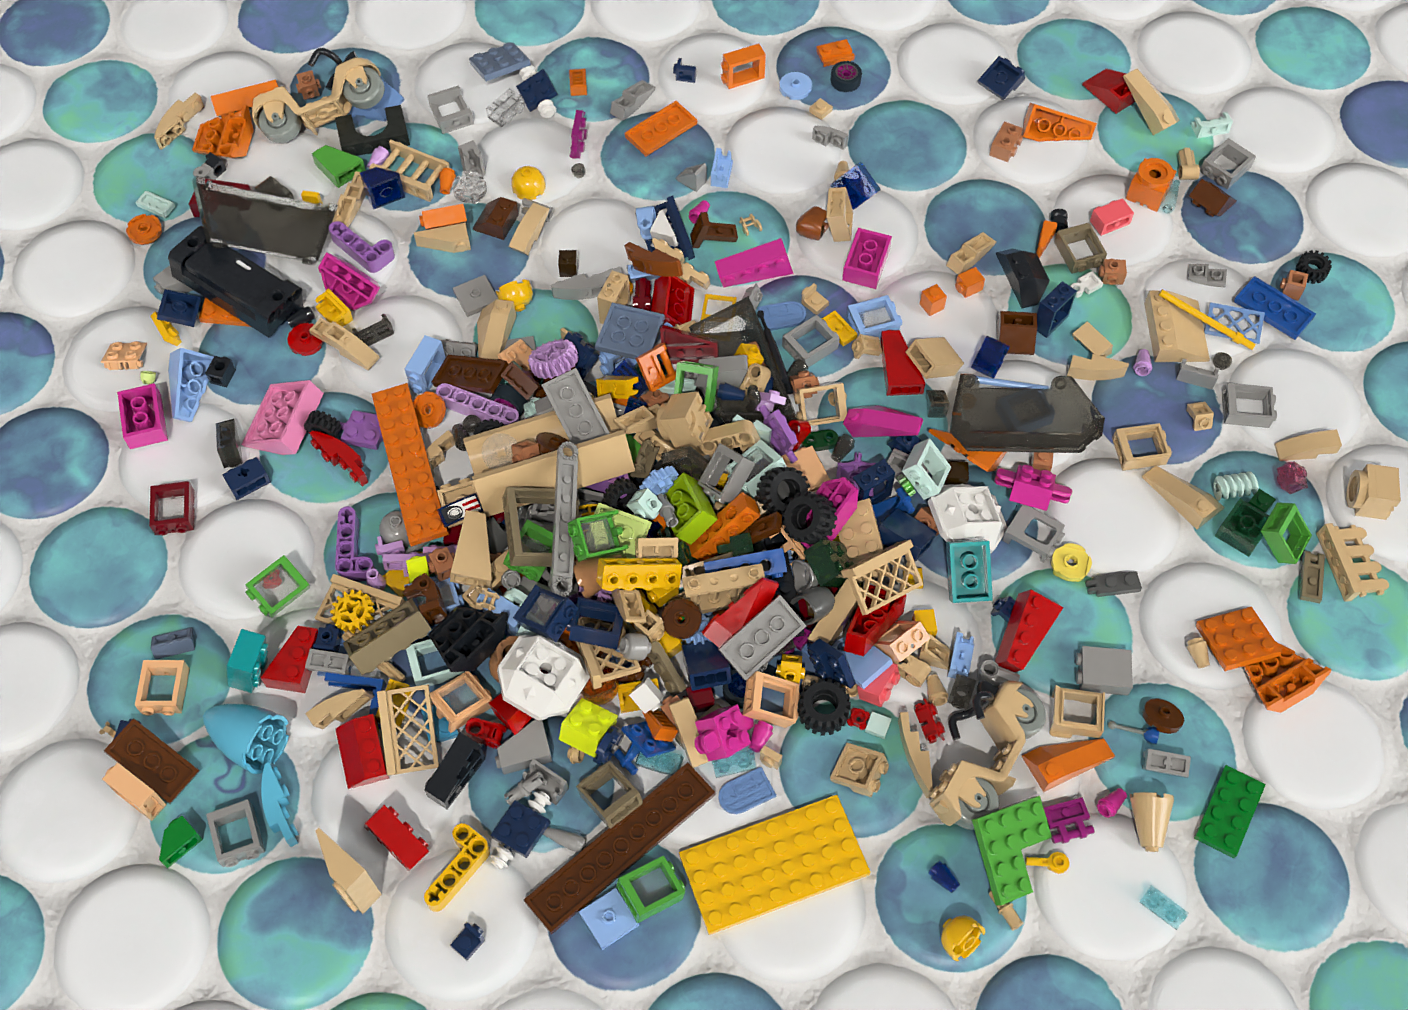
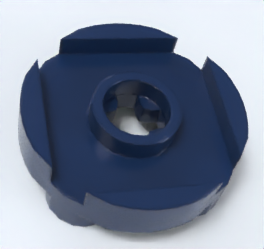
M615 725L610 727L613 731L611 734L606 732L595 753L598 754V758L593 757V762L600 766L609 760L611 761L614 755L612 753L615 745L619 746L623 740L624 735L621 734V729Z

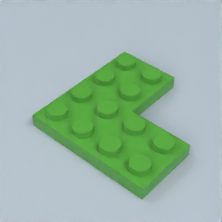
M1040 796L1025 799L972 819L996 905H1004L1033 893L1021 849L1052 838Z

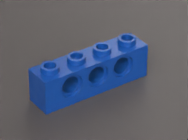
M783 548L703 562L705 573L717 572L723 567H729L730 569L739 568L743 563L756 565L760 564L764 559L768 560L771 564L770 569L764 571L765 576L771 575V578L782 577L783 572H787Z

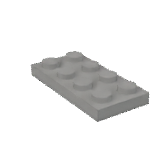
M576 368L542 384L571 443L575 445L610 434Z
M778 595L720 646L718 650L746 681L802 631L806 625L782 596Z

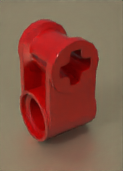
M792 420L788 423L790 429L796 434L798 441L793 447V452L798 450L801 443L811 432V425L806 420Z
M471 718L465 726L467 737L479 744L494 749L502 745L500 742L503 733L507 731V727L500 723L489 722L479 718ZM475 727L480 728V731L477 733L470 732Z

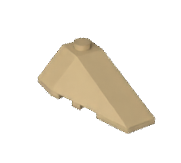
M1137 68L1123 76L1153 135L1180 121L1173 106Z
M496 299L482 309L477 321L478 358L499 360L497 355L504 351L517 316L514 301Z
M1158 466L1153 467L1142 476L1195 529H1199L1225 508L1211 494Z

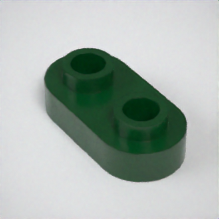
M833 430L810 432L801 443L802 448L813 446L815 452L829 450L837 446L839 437Z

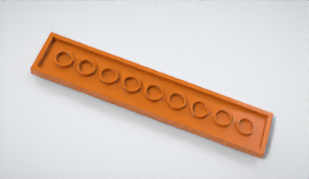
M405 383L372 393L410 546L412 547L449 535L441 512L442 507L408 384Z

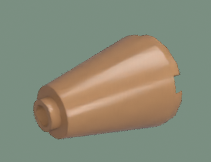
M621 554L580 562L574 560L573 571L579 587L581 586L584 589L582 594L585 599L592 597L602 590L596 582L598 559L627 558L626 556L622 557Z

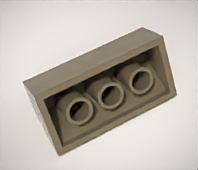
M410 598L343 642L351 661L359 672L364 675L374 671L377 665L383 661L386 662L392 659L394 654L400 650L410 647L411 643L415 640L424 638L432 629L420 613L413 599Z

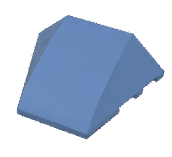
M380 76L384 83V95L380 102L368 109H359L352 106L348 114H351L352 117L360 115L365 116L366 119L386 122L385 108L401 105L404 98Z

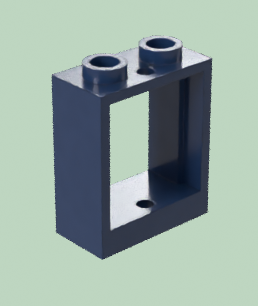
M1062 281L1040 302L1037 311V332L1047 338L1068 318L1077 293L1075 289Z
M578 597L576 606L579 609L566 631L570 632L569 640L617 650L624 621L617 606ZM584 616L613 622V630L609 632L578 625L579 618Z

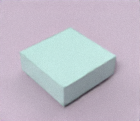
M872 712L865 732L885 739L891 718Z

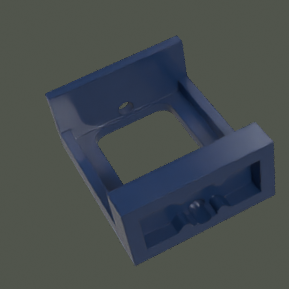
M885 459L852 478L860 487L858 501L870 498L872 505H875L891 496L896 472ZM874 488V496H869L870 490Z

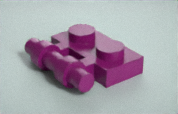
M1083 797L1043 807L1049 829L1057 828L1058 834L1052 835L1051 838L1054 844L1059 842L1062 844L1068 843L1070 839L1078 837L1083 839L1089 834L1095 833L1093 825H1084L1083 821L1089 820L1090 815ZM1075 823L1076 829L1066 830L1065 826Z

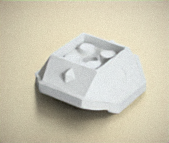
M963 483L961 485H943L940 493L931 496L928 500V505L939 534L946 542L986 539L990 541L991 554L1008 528L1000 510L1001 506L998 505L996 497L990 493L988 486L974 487Z
M540 635L519 636L497 668L503 700L538 721L569 712L590 679L580 654L558 641L554 642ZM540 670H546L548 674H544Z

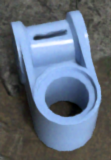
M654 206L636 208L637 225L640 229L641 237L645 240L652 239L650 229L656 219Z

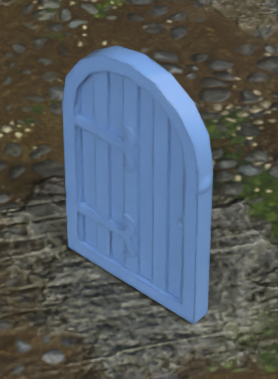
M795 301L758 307V311L762 310L764 312V320L770 330L797 326L804 322L806 318V309L802 304Z
M759 767L723 785L719 791L718 800L724 811L729 814H740L775 798L777 795L762 767Z

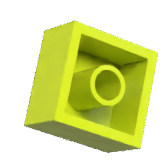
M581 698L562 722L559 740L595 758L597 756L595 753L606 732L611 734L613 731L610 727L612 725L616 726L618 715Z

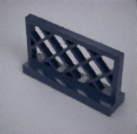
M667 197V202L654 206L656 217L660 210L667 209L665 216L668 222L672 223L671 228L672 230L674 229L673 232L677 236V243L679 242L678 246H671V248L681 249L684 258L688 257V260L694 259L695 255L674 197ZM653 239L645 240L650 252L655 250L654 247L650 246Z

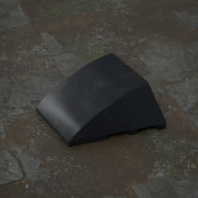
M456 606L428 635L450 672L475 671L504 639L508 613L501 612L496 614L489 610L479 612L474 608Z

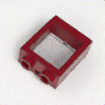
M189 481L150 486L149 526L155 535L163 536L168 533H185L194 530L195 491Z

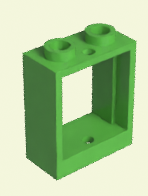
M689 361L677 362L674 394H680L683 391L685 371L708 375L704 403L706 405L705 412L709 411L710 413L714 411L719 366Z
M1276 503L1261 530L1278 563L1297 564L1312 537L1295 503ZM1286 529H1288L1289 533L1291 534L1287 542L1283 537V534L1286 531Z

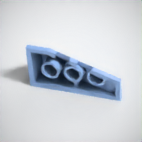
M179 348L170 353L168 372L172 417L174 419L192 422L200 404L201 396L205 393L206 385L209 381L205 372L214 358L213 356L184 348Z

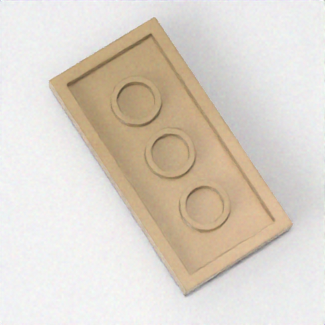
M870 498L857 502V509L838 533L847 568L884 549ZM887 563L886 571L890 573L889 565ZM873 570L871 579L878 578L879 572ZM860 577L856 579L857 583L865 582Z

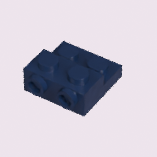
M998 56L978 79V83L1004 100L1012 90L1015 91L1025 80V72L1019 66L1015 67L1012 65L1009 59H1003Z
M164 289L157 319L194 327L200 309L201 297Z
M568 332L563 340H569V342L575 345L578 352V362L575 363V368L581 378L584 379L600 354L595 351V347L592 344L586 343L583 340L584 337L578 332Z
M820 638L807 647L808 655H810L809 659L814 665L817 677L823 678L826 682L828 679H832V683L837 681L848 688L856 684L843 653Z

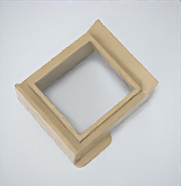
M1055 685L1051 697L1054 698V710L1049 734L1053 737L1070 739L1072 735L1100 738L1104 732L1105 692L1081 691L1061 688ZM1064 699L1096 704V725L1064 721Z

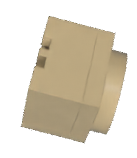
M698 391L672 394L668 403H663L658 409L657 427L663 439L671 441L675 448L701 446L713 421L709 411L705 412L706 405L702 404V398Z
M1367 464L1363 470H1354L1347 486L1346 499L1348 507L1355 508V516L1387 520L1391 511H1394V507H1397L1401 502L1399 468Z

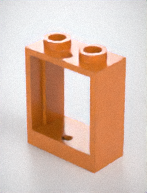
M759 43L723 54V62H721L723 74H721V79L724 84L726 83L728 89L765 78L766 54ZM753 61L751 68L733 73V67Z
M463 204L422 211V215L419 216L421 226H425L426 230L467 222Z

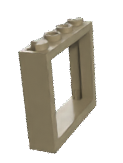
M506 487L502 501L510 566L551 567L552 553L522 552L516 503L555 504V489ZM576 496V518H580V517H582V515L579 514V509H578V508H579V505H580V500H577V496Z

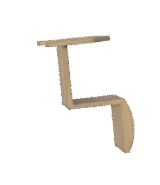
M107 721L105 727L99 733L102 735L106 732L114 738L116 731L110 727V723Z

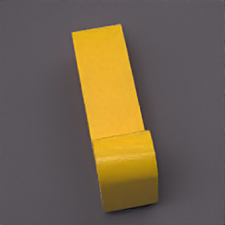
M461 823L454 827L452 832L453 838L457 846L462 850L424 894L427 906L434 912H439L447 906L490 855V848L485 838L467 824ZM461 833H468L467 838L463 840L458 839ZM477 846H484L483 851L479 853L474 852V849ZM463 862L470 863L468 868L460 869V865ZM448 879H455V883L452 886L445 885ZM433 897H439V900L437 902L435 900L432 901L431 899Z

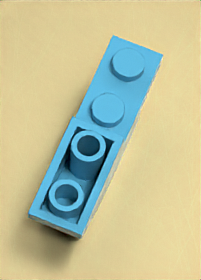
M267 762L264 765L261 782V796L265 817L274 834L281 830L286 842L292 847L298 844L295 836L299 835L295 825L293 823L290 825L287 819L291 817L286 808V805L290 804L287 798L290 793L286 785H281L279 781L282 776L277 766L273 768Z

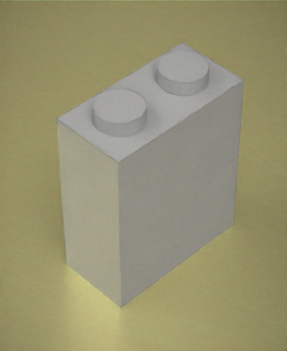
M1082 646L1080 652L1076 653L1075 664L1079 665V672L1077 671L1076 684H1079V690L1129 695L1133 688L1131 650Z

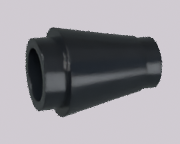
M303 306L288 317L287 321L290 327L293 328L299 324L311 323L315 316L309 306Z

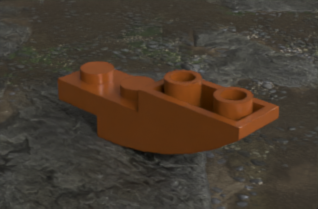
M631 242L624 245L628 260L632 261L634 269L657 276L676 277L683 275L682 264L679 259L658 249L653 252L647 251Z

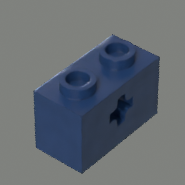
M257 457L249 459L222 474L236 500L271 483Z

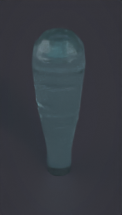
M1174 180L1172 187L1162 202L1161 210L1166 214L1172 213L1176 207L1180 185L1179 180Z

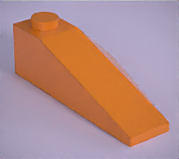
M1030 103L1024 118L1022 136L1038 142L1091 140L1097 123Z
M930 428L928 431L943 443L954 445L953 448L956 452L963 455L967 454L966 459L987 472L996 471L1007 453L1003 449L1004 445L997 441L991 442L935 428Z
M1104 738L1041 746L1022 755L1023 760L1043 792L1115 757Z

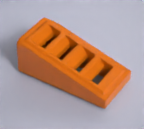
M585 69L569 70L571 96L587 95Z
M1047 220L1043 222L1036 251L1039 258L1055 234L1056 222Z
M650 710L646 714L643 712L654 740L667 742L674 740L678 730L662 711L655 710L652 712Z

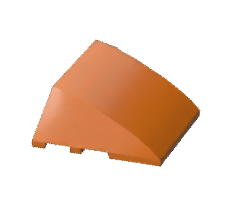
M247 105L242 106V110L238 112L230 111L228 116L224 118L216 117L200 124L192 148L193 152L203 155L211 152L217 157L235 158L246 156L254 131L249 107Z
M1276 642L1282 650L1281 656L1243 667L1266 709L1281 713L1312 695L1331 673L1332 669L1326 666L1322 668L1314 664L1312 659H1304L1296 655L1294 650Z

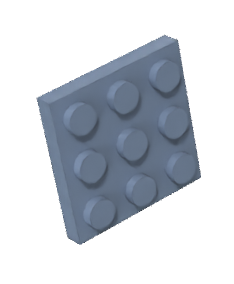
M514 42L505 43L498 48H491L484 53L474 54L473 57L469 58L470 64L485 81L531 65L530 59Z
M612 302L595 344V350L635 359L655 347L665 315Z

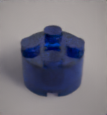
M986 336L971 368L990 378H995L1010 346Z

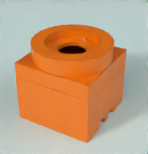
M1144 158L1131 181L1125 199L1134 203L1138 201L1141 206L1145 204L1148 209L1158 212L1171 188L1177 171L1172 169L1171 165L1162 159Z

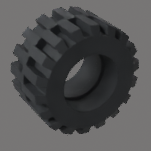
M772 468L765 472L766 476H761L760 480L762 482L757 484L759 491L756 492V496H760L758 502L763 504V510H768L767 513L779 512L782 515L786 511L785 505H789L788 500L790 498H794V495L801 494V492L811 493L808 492L810 484H806L807 477L801 476L802 472L800 470L796 471V468ZM781 481L787 483L790 491L789 497L784 503L780 501L777 495V488Z
M801 492V494H796L794 498L788 500L789 505H785L786 511L782 514V517H784L782 524L786 526L784 530L786 533H789L788 536L791 539L814 545L821 544V541L825 542L828 540L827 536H832V529L836 528L834 523L837 520V516L834 513L837 511L836 508L832 507L833 503L828 498L813 493ZM810 510H812L813 520L810 526L807 527L806 518Z
M822 678L817 683L814 680L810 683V686L806 685L804 687V691H801L798 716H800V722L802 724L805 723L807 730L811 728L813 734L821 732L820 736H825L826 732L832 735L834 730L839 732L842 726H845L851 702L844 686L840 688V683L837 681L834 684L832 679H828L825 682ZM819 700H826L831 702L836 710L830 714H821L812 705Z

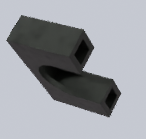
M401 105L385 108L387 126L381 133L373 136L359 134L355 130L351 114L335 117L341 150L354 156L373 153L374 149L378 148V146L390 150V140L410 146Z

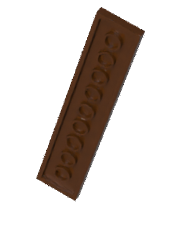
M687 762L644 798L642 805L611 829L608 828L524 899L525 904L552 935L713 798L716 792Z

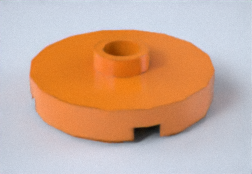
M146 214L135 216L129 221L126 228L129 239L135 244L140 245L154 242L162 233V225L159 219L151 214L150 216H146Z
M426 391L418 395L413 401L420 427L431 429L437 427L445 417L446 406L440 395Z

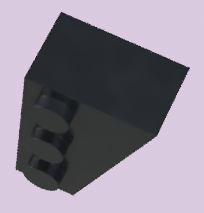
M460 732L433 776L426 782L424 791L427 797L448 810L485 761L480 744Z

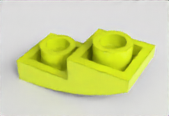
M414 556L406 560L409 583H413L416 577L424 573L429 576L426 556Z

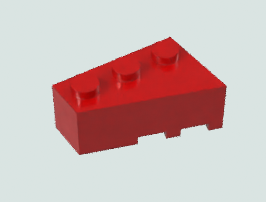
M296 627L260 677L267 688L306 693L312 671L305 669L309 651L313 649V645L316 642L317 628Z
M383 805L364 824V828L367 831L370 830L377 838V841L381 845L383 844L410 871L429 852L427 849L429 845L421 837L417 839L412 834L413 828L406 821L402 823L397 818L399 814L393 807L389 806L387 808Z

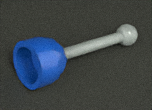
M1114 721L1108 723L1110 729L1117 728L1141 734L1147 742L1157 744L1160 732L1156 730V727H1148L1143 731L1118 725Z

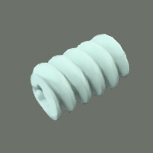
M1249 471L1246 473L1224 475L1223 477L1217 476L1213 483L1216 500H1221V497L1228 499L1229 495L1231 498H1235L1236 493L1238 497H1242L1244 493L1246 496H1250L1251 491L1254 495L1259 488L1255 475Z

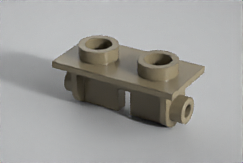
M650 440L642 442L634 463L635 471L631 472L630 477L647 478L650 475L659 448L653 447Z

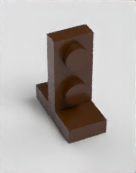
M700 212L690 233L693 248H700L703 240L736 242L738 239L735 224L709 222L707 212Z
M511 361L500 375L526 400H530L541 387L539 383L542 379L534 376L531 370L525 371L515 361Z

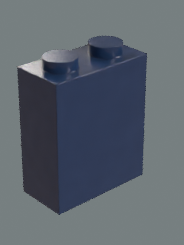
M898 508L893 513L889 512L884 521L878 523L881 540L886 547L911 539L913 547L910 548L915 562L931 546L937 533L932 528Z
M705 641V644L698 642L696 645L692 643L681 646L683 661L692 691L732 683L729 662L720 653L719 647L713 642Z

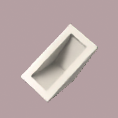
M663 210L659 211L650 229L652 239H662L670 246H678L676 236Z

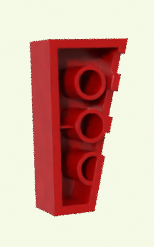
M869 585L867 592L874 595L876 586ZM880 589L879 598L884 600L887 591ZM905 594L867 615H862L858 606L846 632L844 651L864 657L904 613L907 595ZM866 596L865 604L869 608L872 598Z

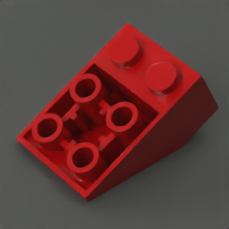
M1106 68L1082 83L1085 88L1116 114L1136 102L1123 78L1126 73Z

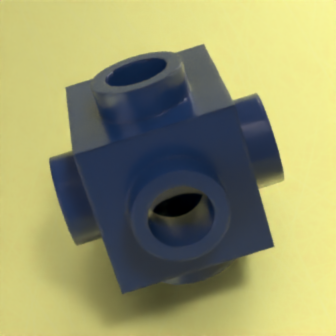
M916 435L889 436L890 440L887 445L892 451L895 448L910 455L914 445L920 443L921 439Z

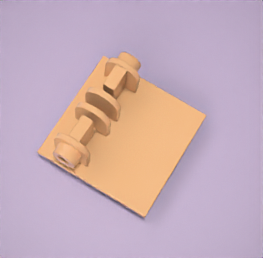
M522 339L497 355L499 360L507 361L508 364L511 361H515L525 371L531 370L528 360L533 350Z
M138 341L112 343L102 358L101 363H104V367L108 368V370H123V368L125 370L129 368L139 369L143 367V361L139 359L147 343H140Z

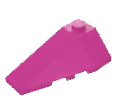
M867 405L849 409L843 425L852 437L915 436L919 434L923 419L880 405Z

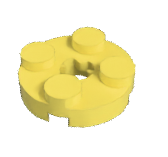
M1073 543L1064 544V546L1058 547L1054 551L1051 558L1053 574L1066 581L1080 582L1088 575L1091 569L1090 555L1088 556L1085 552L1086 550L1080 545ZM1072 559L1074 560L1073 563L1076 562V565L1071 566L1066 561Z

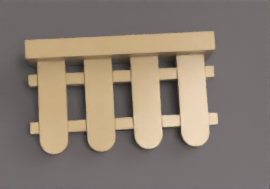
M1328 523L1316 533L1345 602L1352 601L1358 595L1365 597L1367 593L1376 592L1377 595H1383L1384 591L1389 588L1387 580L1383 578L1378 579L1377 573L1382 569L1380 563L1371 561L1369 558L1374 553V548L1362 542L1367 536L1365 529L1361 527L1356 528L1355 525H1350L1347 529H1339L1338 526H1333V523ZM1354 541L1356 545L1346 546L1345 542ZM1362 558L1363 562L1353 563L1352 559ZM1369 575L1370 580H1361L1359 576Z

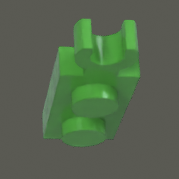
M903 474L896 477L899 484L910 497L916 493L914 486Z

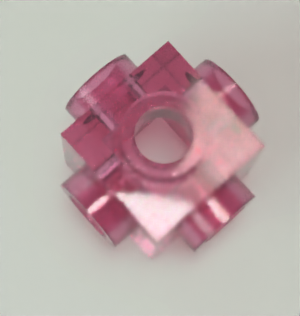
M1293 461L1277 468V481L1281 488L1289 494L1308 488L1306 481L1307 471L1304 466H1300Z

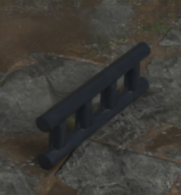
M766 328L763 330L780 379L784 384L787 394H792L794 390L776 341L772 336L771 330Z

